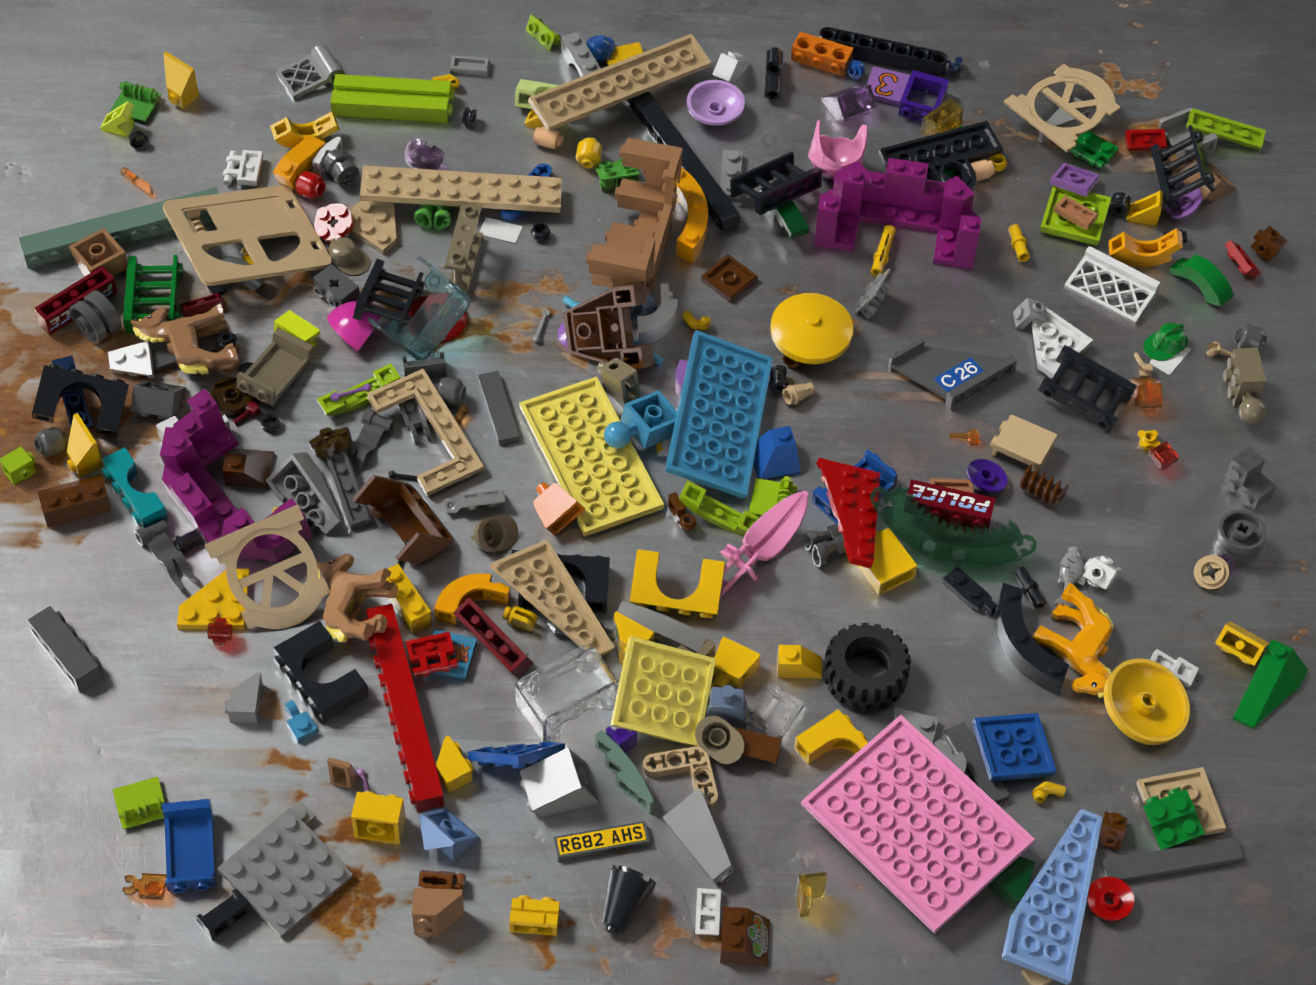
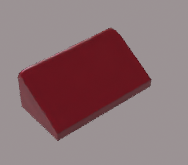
M219 293L180 304L184 317L206 313L220 303L224 314L226 313L223 299Z

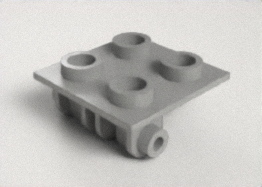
M890 269L884 274L879 273L875 280L867 285L864 290L866 295L862 296L856 303L858 308L854 315L861 312L867 319L874 316L887 294V287L882 285Z

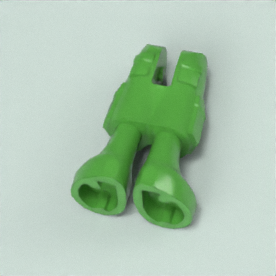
M421 204L422 208L418 209L414 214L415 222L426 229H430L432 226L434 210H437L434 217L436 229L447 228L452 220L451 214L448 212L450 206Z

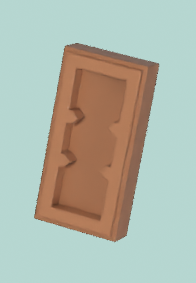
M1066 195L1058 202L1053 211L1085 230L1092 226L1099 215Z

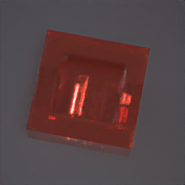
M1167 441L1150 449L1148 453L1162 471L1169 468L1179 459V455Z

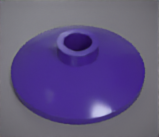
M976 459L970 462L967 467L969 480L983 491L1000 492L1007 485L1008 479L1005 471L998 464L990 460Z

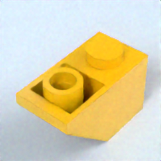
M449 735L446 736L437 760L436 769L439 780L449 794L473 781L472 771H474L470 760L468 758L464 759L462 756V749L458 742H453Z

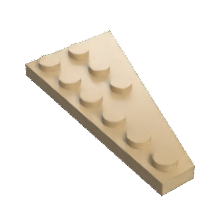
M548 539L491 563L490 568L593 659H597L614 650V645Z

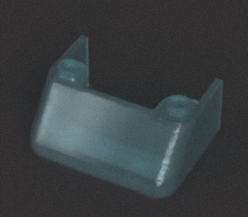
M419 256L417 259L431 270L425 278V287L432 293L409 320L408 326H403L401 333H398V321H390L385 328L370 317L367 321L413 358L424 360L431 355L469 308L471 300L468 294Z

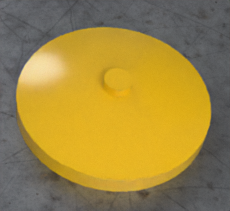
M802 293L785 299L777 306L772 315L770 332L776 347L787 357L801 363L822 364L835 360L848 349L853 335V322L848 311L838 301L822 294Z
M1130 659L1118 665L1105 682L1104 702L1107 712L1114 724L1131 739L1147 745H1161L1172 741L1185 729L1190 716L1188 695L1180 680L1163 665L1148 659Z

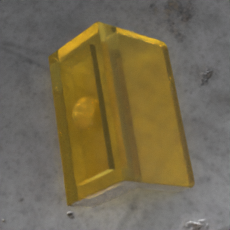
M826 872L798 875L795 897L799 917L809 916L812 898L824 896L827 882Z

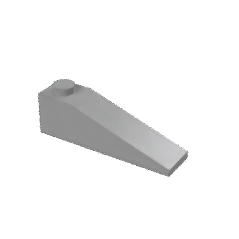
M307 452L292 453L266 479L272 491L281 501L287 502L292 498L303 511L306 518H311L315 522V526H318L324 534H329L342 521L319 468Z

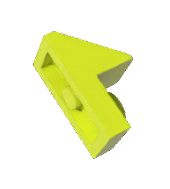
M127 101L108 113L100 129L128 136L135 124L131 119V111L134 105Z

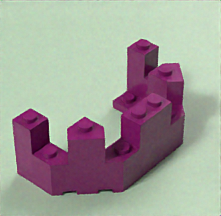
M889 158L885 174L866 171L856 161L835 172L833 189L821 194L814 245L854 251L859 221L937 233L933 264L973 270L982 218L972 210L975 193L958 176L945 183L926 180L927 163Z
M204 388L187 400L192 412L175 422L173 427H165L160 457L165 465L162 481L168 494L192 525L200 532L206 543H209L255 522L243 507L240 510L236 509L205 469L238 446L239 442L226 426L217 403ZM291 498L287 502L279 506L277 509H275L274 512L267 517H270L274 514L291 508L297 504ZM301 510L304 519L299 521L302 530H299L298 533L308 542L313 538L306 516ZM265 534L250 540L243 547L238 558L248 560L263 559L268 560V562L278 563L298 549V547L285 537Z

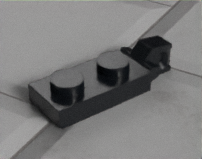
M958 566L942 578V584L970 609L981 610L988 617L996 612L997 605L992 601L989 593Z

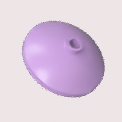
M707 80L695 85L687 96L689 113L696 120L704 124L714 126L729 124L738 119L744 111L745 99L742 92L735 85L726 81Z

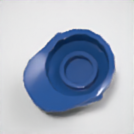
M603 35L593 36L586 42L597 63L608 60L615 51L614 40L610 37Z

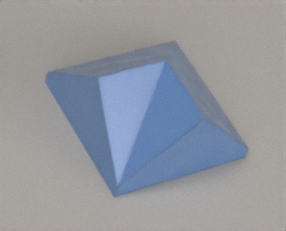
M447 808L421 813L419 816L424 850L439 848L452 861H455L479 838L474 831Z

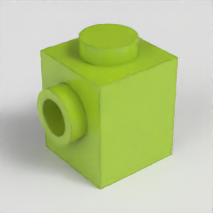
M22 446L0 458L2 470L13 485L36 473L34 466L36 460L31 452L26 453Z

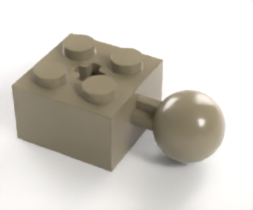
M1258 348L1233 349L1231 357L1227 360V369L1223 372L1224 382H1227L1228 398L1232 400L1233 407H1239V416L1242 421L1247 424H1257L1266 415V407L1260 398L1267 381Z

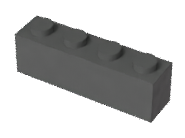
M49 606L27 619L33 635L79 692L102 678L100 668H102L101 663L96 656L91 657L89 655L90 651L84 641L79 642L77 640L78 636L72 626L67 627L65 625L66 621L60 611L55 612Z

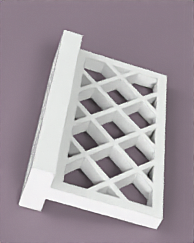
M1089 246L1085 251V256L1065 283L1064 288L1135 325L1151 300L1158 294L1160 282ZM1085 264L1092 266L1094 272L1084 273L1083 266ZM1108 274L1111 276L1112 281L1101 282L1100 275ZM1096 276L1098 284L1088 285L1086 278ZM1082 279L1084 283L1083 287L1078 288L1071 285L1074 280ZM1125 283L1129 285L1130 290L1119 292L1117 284ZM1114 285L1116 293L1105 294L1103 287ZM1100 288L1102 296L1094 297L1090 294L1089 290ZM1143 292L1148 295L1145 300L1137 301L1135 293ZM1132 294L1134 302L1123 304L1121 296ZM1118 297L1120 305L1112 306L1108 304L1107 299ZM1135 306L1137 310L1136 315L1133 317L1127 314L1125 308Z

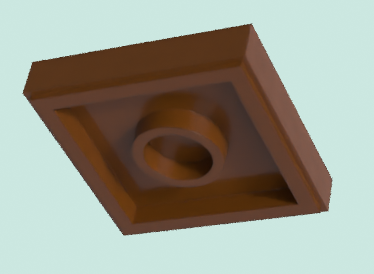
M729 254L701 276V282L729 303L758 280L756 274Z

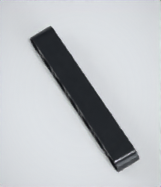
M824 27L819 33L820 38L852 47L853 59L908 71L915 70L937 77L943 76L946 71L948 56L942 51L832 27Z

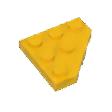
M236 569L238 580L250 575L249 569ZM226 570L179 605L178 629L245 630L246 622L242 612L246 609L233 595L228 584ZM249 586L243 588V591L246 593L247 596Z

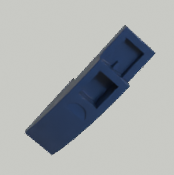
M72 355L52 360V364L59 365L62 369L69 371L76 369ZM74 388L64 393L62 399L70 427L72 426L73 415L78 413L87 429L92 428L93 425L82 388Z

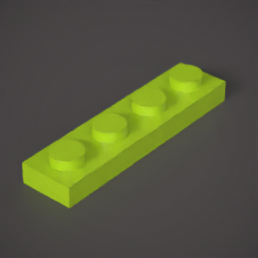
M1194 108L1190 110L1186 125L1187 129H1189L1188 126L1192 125L1203 134L1215 133L1220 139L1257 150L1262 148L1266 133L1264 129Z

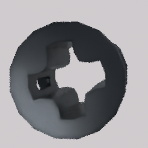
M783 365L771 367L770 377L772 378L771 389L773 392L782 393L790 385L786 379L787 369Z

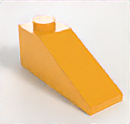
M311 135L304 138L282 157L274 169L273 174L278 183L288 186L291 190L295 191L296 177L304 171H309L314 157L326 143Z

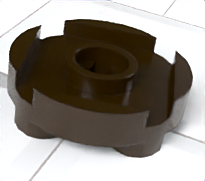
M226 377L217 381L214 384L215 388L210 392L222 416L229 417L230 415L243 413L246 404L253 400L252 395L236 388L237 377ZM229 394H232L233 396H236V397H235V398H232V399H229V398H228V397H229L228 395H229Z
M330 427L323 428L319 431L320 435L309 441L311 451L316 457L333 456V451L340 449L343 452L353 444L348 427L334 430Z

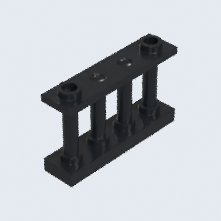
M1192 125L1188 126L1190 137L1174 146L1162 149L1156 143L1150 147L1160 189L1163 192V201L1173 213L1180 210L1178 201L1181 197L1203 185H1206L1211 192L1215 191L1213 184L1215 178L1210 171L1202 142L1204 136L1200 130H1196ZM1193 144V151L1171 163L1168 162L1171 155ZM1195 158L1197 159L1198 164L1172 177L1171 173H1173L1174 169ZM1200 172V179L1177 191L1175 190L1177 183Z
M789 152L730 179L731 197L734 198L743 193L755 199V212L762 215L821 188L822 170L815 167L806 172L794 165V153ZM791 172L796 176L790 179L784 174ZM776 179L781 183L774 186L769 181ZM761 186L765 191L759 193L754 188Z
M376 259L357 299L353 319L361 321L364 313L368 314L369 312L398 321L397 332L401 333L403 326H408L411 317L409 313L418 293L422 294L425 282L422 281L424 273L420 272L416 281L386 272L383 269L385 261ZM386 280L405 287L412 288V291L410 292L397 287H393L381 283V281ZM379 290L408 300L405 303L376 294V292ZM374 301L403 311L400 314L371 305V303Z
M1064 345L1056 359L1060 366L1051 380L1046 377L1043 379L1038 391L1111 432L1119 419L1113 416L1122 399L1127 402L1130 400L1138 385ZM1068 368L1079 374L1070 390L1058 385ZM1085 379L1097 384L1088 401L1077 395ZM1104 389L1115 394L1106 411L1095 405Z

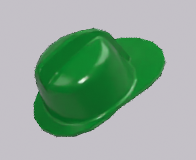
M1182 323L1163 324L1158 331L1144 341L1143 350L1145 354L1151 359L1164 361L1183 351L1188 345V337L1185 335L1184 325Z

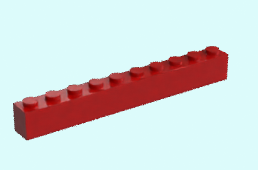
M393 604L366 609L367 618H364V621L380 614L386 617L388 621L385 632L372 633L368 640L371 650L375 649L376 655L373 656L375 668H380L381 674H378L380 687H385L386 693H383L384 703L386 707L390 706L391 712L388 713L390 726L395 725L396 731L393 732L395 745H400L401 751H398L400 765L405 764L406 771H403L405 784H410L411 791H408L410 804H415L417 812L444 806L443 792Z

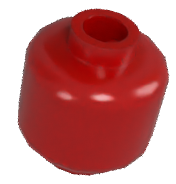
M304 171L295 179L296 191L303 197L317 199L325 191L326 184L323 177L319 174Z

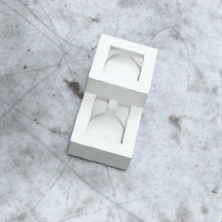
M341 137L334 138L317 153L312 161L313 173L322 176L325 170L322 163L325 156L334 149L343 150Z
M1158 649L1153 652L1150 660L1169 669L1180 680L1182 685L1186 687L1191 686L1199 669L1181 657L1175 660Z
M697 888L695 934L719 936L720 889Z

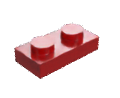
M1165 129L1126 130L1125 132L1127 151L1151 150L1150 147L1156 143L1162 149L1167 147Z
M1229 240L1224 245L1229 251L1227 255L1239 264L1238 269L1243 275L1256 278L1261 273L1238 243Z

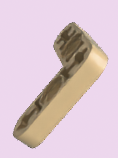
M700 746L654 753L644 758L643 772L646 776L660 777L690 771L694 791L699 788L704 794V790L708 789L707 793L709 798H711V801L708 802L710 809L717 805L718 793L709 756ZM694 755H699L701 761H697ZM685 756H688V757H687V760H689L688 764H685V762H686V757H685ZM671 758H679L682 763L679 766H672L669 760ZM662 760H665V768H663ZM650 763H654L656 769H652V767L649 766ZM706 774L709 780L707 782H699L696 776Z

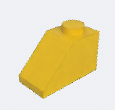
M778 645L777 678H822V657L802 645Z

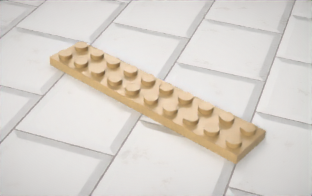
M689 34L529 97L528 102L547 131H550L710 67L712 62L694 36Z
M363 165L360 200L461 207V204L490 209L560 213L562 178Z

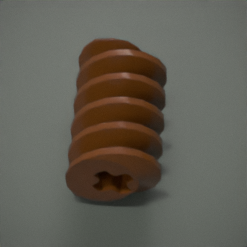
M1031 464L1022 476L1020 488L1022 490L1027 488L1029 494L1035 492L1034 496L1036 498L1042 496L1044 503L1049 501V505L1054 507L1064 498L1069 485L1062 489L1061 480L1054 484V476L1047 480V472L1040 476V468L1033 472V464Z

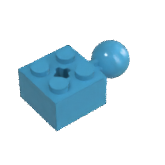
M659 390L628 402L624 406L621 420L612 422L605 428V442L610 447L619 449L625 447L633 435L641 446L646 449L672 438L677 411Z

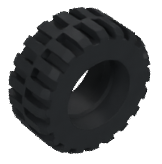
M861 623V626L852 624L849 625L848 630L846 628L838 631V635L833 636L830 640V645L827 646L823 678L825 684L828 685L829 692L832 695L836 694L835 699L840 703L844 701L847 707L852 709L853 706L858 707L860 711H866V708L876 711L879 710L880 706L883 708L890 706L891 701L896 702L900 695L904 693L908 682L911 656L908 654L909 649L905 643L902 644L903 639L898 634L893 635V630L889 628L883 629L879 624L874 626L869 625V623ZM869 656L879 660L886 667L887 671L877 677H862L854 673L846 663L855 657Z

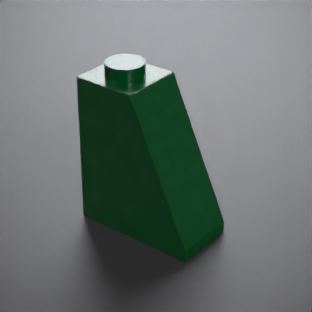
M1019 856L987 886L1015 910L1025 895L1036 862Z

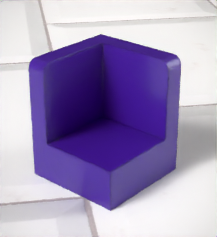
M610 726L605 729V733L624 753L637 746L638 733L632 730L629 732V730L621 728L614 731Z

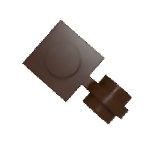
M677 492L669 494L668 508L676 522H679L680 528L685 532L694 530L697 523L695 517L685 513L687 507L679 500Z

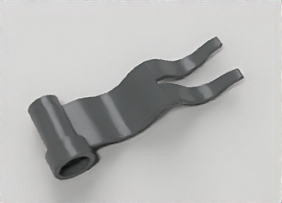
M367 408L362 416L361 422L364 426L359 437L346 450L350 462L354 453L358 451L353 470L355 477L361 472L367 454L374 451L383 432H391L395 424L394 420L381 416L370 408Z
M164 520L147 528L142 527L135 530L134 534L138 543L141 546L146 544L149 546L155 559L164 565L172 583L180 591L184 590V587L178 578L173 560L177 562L188 579L195 583L200 582L190 570L182 552L175 549L166 534L169 529Z

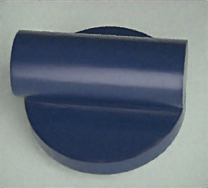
M956 57L955 63L947 60V63H949L948 68L956 73L959 70L963 72L964 70L959 67L963 59Z

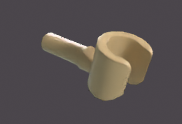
M1216 341L1207 346L1210 349L1207 351V355L1210 357H1214L1218 353L1231 357L1232 352L1224 350Z
M1138 352L1134 353V357L1139 365V375L1151 376L1153 365L1144 364Z

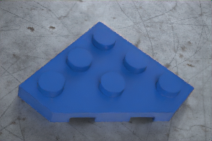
M539 742V744H514L493 748V746L482 747L468 751V759L470 761H478V765L495 763L496 767L510 764L512 768H523L525 763L535 764L541 761V759H546L564 750L565 743Z

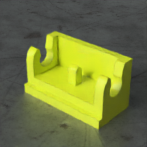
M291 310L274 320V332L278 328L312 345L313 348L318 344V341L314 339L320 335V329Z

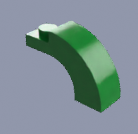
M1195 254L1190 259L1181 258L1169 267L1171 275L1183 277L1194 282L1202 291L1206 303L1222 306L1234 297L1226 277L1212 262L1204 257Z

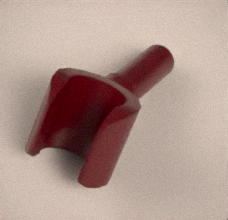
M248 402L245 406V411L233 423L237 425L249 414L257 417L261 412L259 405L254 402Z

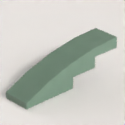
M600 730L595 735V747L606 755L605 766L616 774V786L651 814L653 812L654 800L644 779L623 750L605 732Z

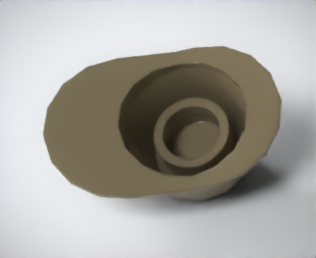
M346 237L332 238L327 252L332 259L331 264L343 273L353 276L361 275L368 270L370 266L369 256L358 248L351 239Z
M508 515L488 517L475 526L470 539L474 540L475 544L486 552L505 550L516 543L518 527L514 519Z
M708 716L698 723L695 729L696 741L713 759L721 764H731L741 758L745 746L743 737L727 721L719 716Z

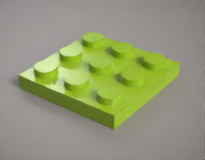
M1053 185L1040 232L1098 246L1111 197L1091 192L1085 197ZM1065 195L1099 214L1098 219L1088 230L1053 212L1054 207Z

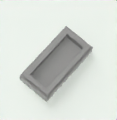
M452 55L449 69L450 74L488 77L490 58Z

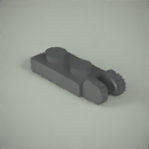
M415 397L397 405L414 443L419 442V435L416 432V428L422 427L426 439L432 438L427 418Z

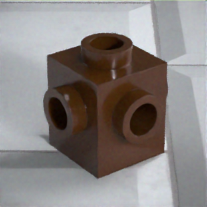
M1269 225L1264 231L1260 229L1253 237L1255 242L1251 245V248L1270 262L1288 240Z

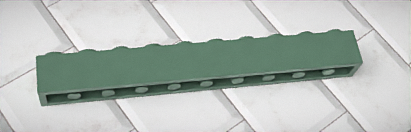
M217 187L168 200L219 193ZM168 200L19 237L27 268L73 257L69 246L102 228H105L119 245L174 231L163 211V203ZM200 211L202 223L213 221L208 211Z

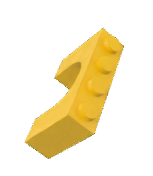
M637 549L630 603L647 608V605L656 606V611L669 612V609L678 610L677 614L691 616V612L700 613L699 617L712 619L713 615L718 616L725 562L703 559L700 581L695 592L684 599H671L660 591L657 584L660 553Z
M837 709L795 737L794 749L807 764H810L824 753L833 749H845L856 754L868 742L865 735L861 731H857L852 725L850 718L846 714L843 715Z

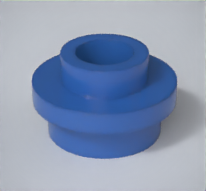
M856 60L849 62L848 74L855 80L860 79L865 73L863 63Z

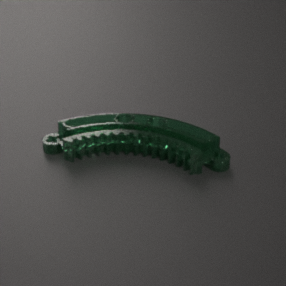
M899 486L891 492H888L884 487H876L870 493V500L887 527L912 549L937 561L961 567L985 568L1006 565L1022 560V557L1030 555L1036 550L1037 543L1034 537L1029 534L1022 535L1017 524L1011 519L1008 520V526L1001 522L1000 529L992 525L991 531H989L984 526L980 532L978 526H976L972 532L970 526H967L965 531H963L960 524L956 529H954L953 522L946 526L945 519L938 523V516L935 515L931 518L930 511L924 513L925 507L923 505L917 508L918 500L911 501L914 497L913 494H906L909 490L908 486ZM877 491L881 494H886L883 497L885 504L889 501L892 506L884 507L881 512L878 507H882L880 501L874 500ZM1027 539V541L1032 540L1033 543L1030 544L1031 548L1029 550L1025 547L1019 549L1022 553L1020 555L1017 554L1016 549L1012 546L1015 545L1014 543H1016L1017 547L1023 545L1022 540ZM927 540L935 543V547L931 551L923 548V544ZM962 550L964 557L961 560L953 559L952 554L954 551Z

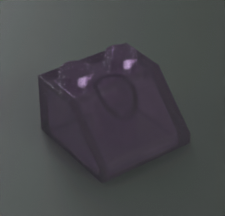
M854 85L822 97L823 103L834 118L844 122L855 119L854 115L860 114V116L869 114L871 109L877 107L871 85Z

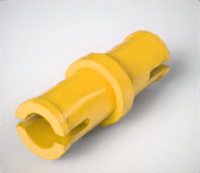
M1011 225L1008 228L1012 239L1011 246L1016 251L1018 261L1025 262L1030 258L1026 247L1027 240L1023 237L1020 225Z

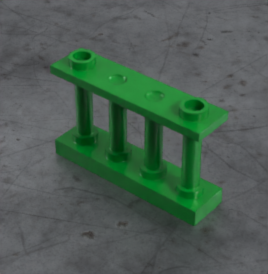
M173 255V265L142 266V264H138L137 256H128L123 313L126 333H134L131 321H139V319L150 315L138 314L136 308L140 306L170 305L165 322L180 318L177 306L179 277L183 275V264L179 263L178 255ZM172 273V281L141 282L138 280L142 274ZM171 289L170 297L139 298L137 296V292H141V290Z

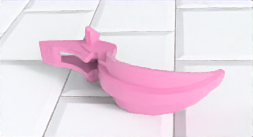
M804 490L790 495L764 513L746 532L742 540L743 545L739 550L728 544L720 552L728 560V563L725 565L724 574L733 565L740 569L729 583L723 579L721 597L746 572L754 581H757L758 576L752 569V566L758 560L765 562L775 558L792 540L806 513L809 494L807 491ZM743 554L750 558L747 563L740 558Z

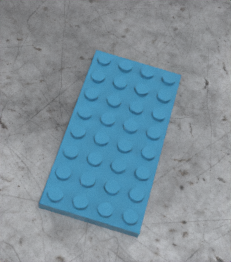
M695 331L665 472L742 499L747 496L773 360L772 357L703 332Z

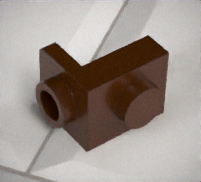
M1105 811L1098 845L1120 850L1128 818L1123 817L1119 813Z

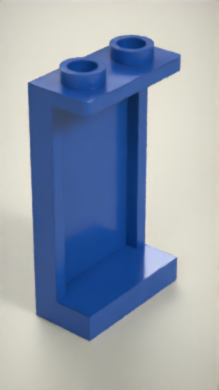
M867 449L864 452L863 459L854 466L880 473L878 498L880 500L896 487L898 475L892 467H888L882 462L877 454H873ZM818 486L813 490L811 503L831 521L838 524L827 496V487L822 489Z
M210 799L162 803L165 819L167 876L165 884L167 890L173 893H182L187 889L204 891L210 887H215L213 810Z

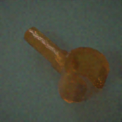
M970 429L967 433H950V438L968 439L970 445L980 443L979 433L976 429Z

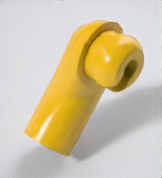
M689 310L682 314V318L691 329L702 331L709 329L711 324L709 317L703 316L701 320L696 319Z
M1045 781L1034 788L1032 797L1036 803H1043L1050 794L1063 797L1066 787Z

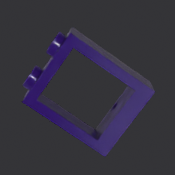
M913 70L900 100L898 115L935 125L948 92L949 80ZM916 90L938 96L934 107L908 101L911 91Z

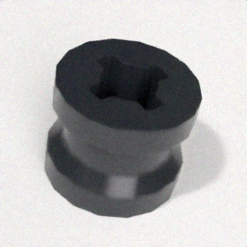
M1123 192L1114 193L1109 205V212L1116 217L1126 216L1131 203V197Z

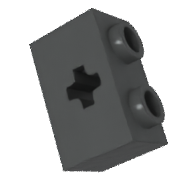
M332 264L313 277L315 293L319 297L325 298L333 308L347 302L357 301L360 295L359 286Z

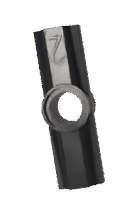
M772 47L766 53L764 97L769 101H776L778 98H781L783 51L776 47Z

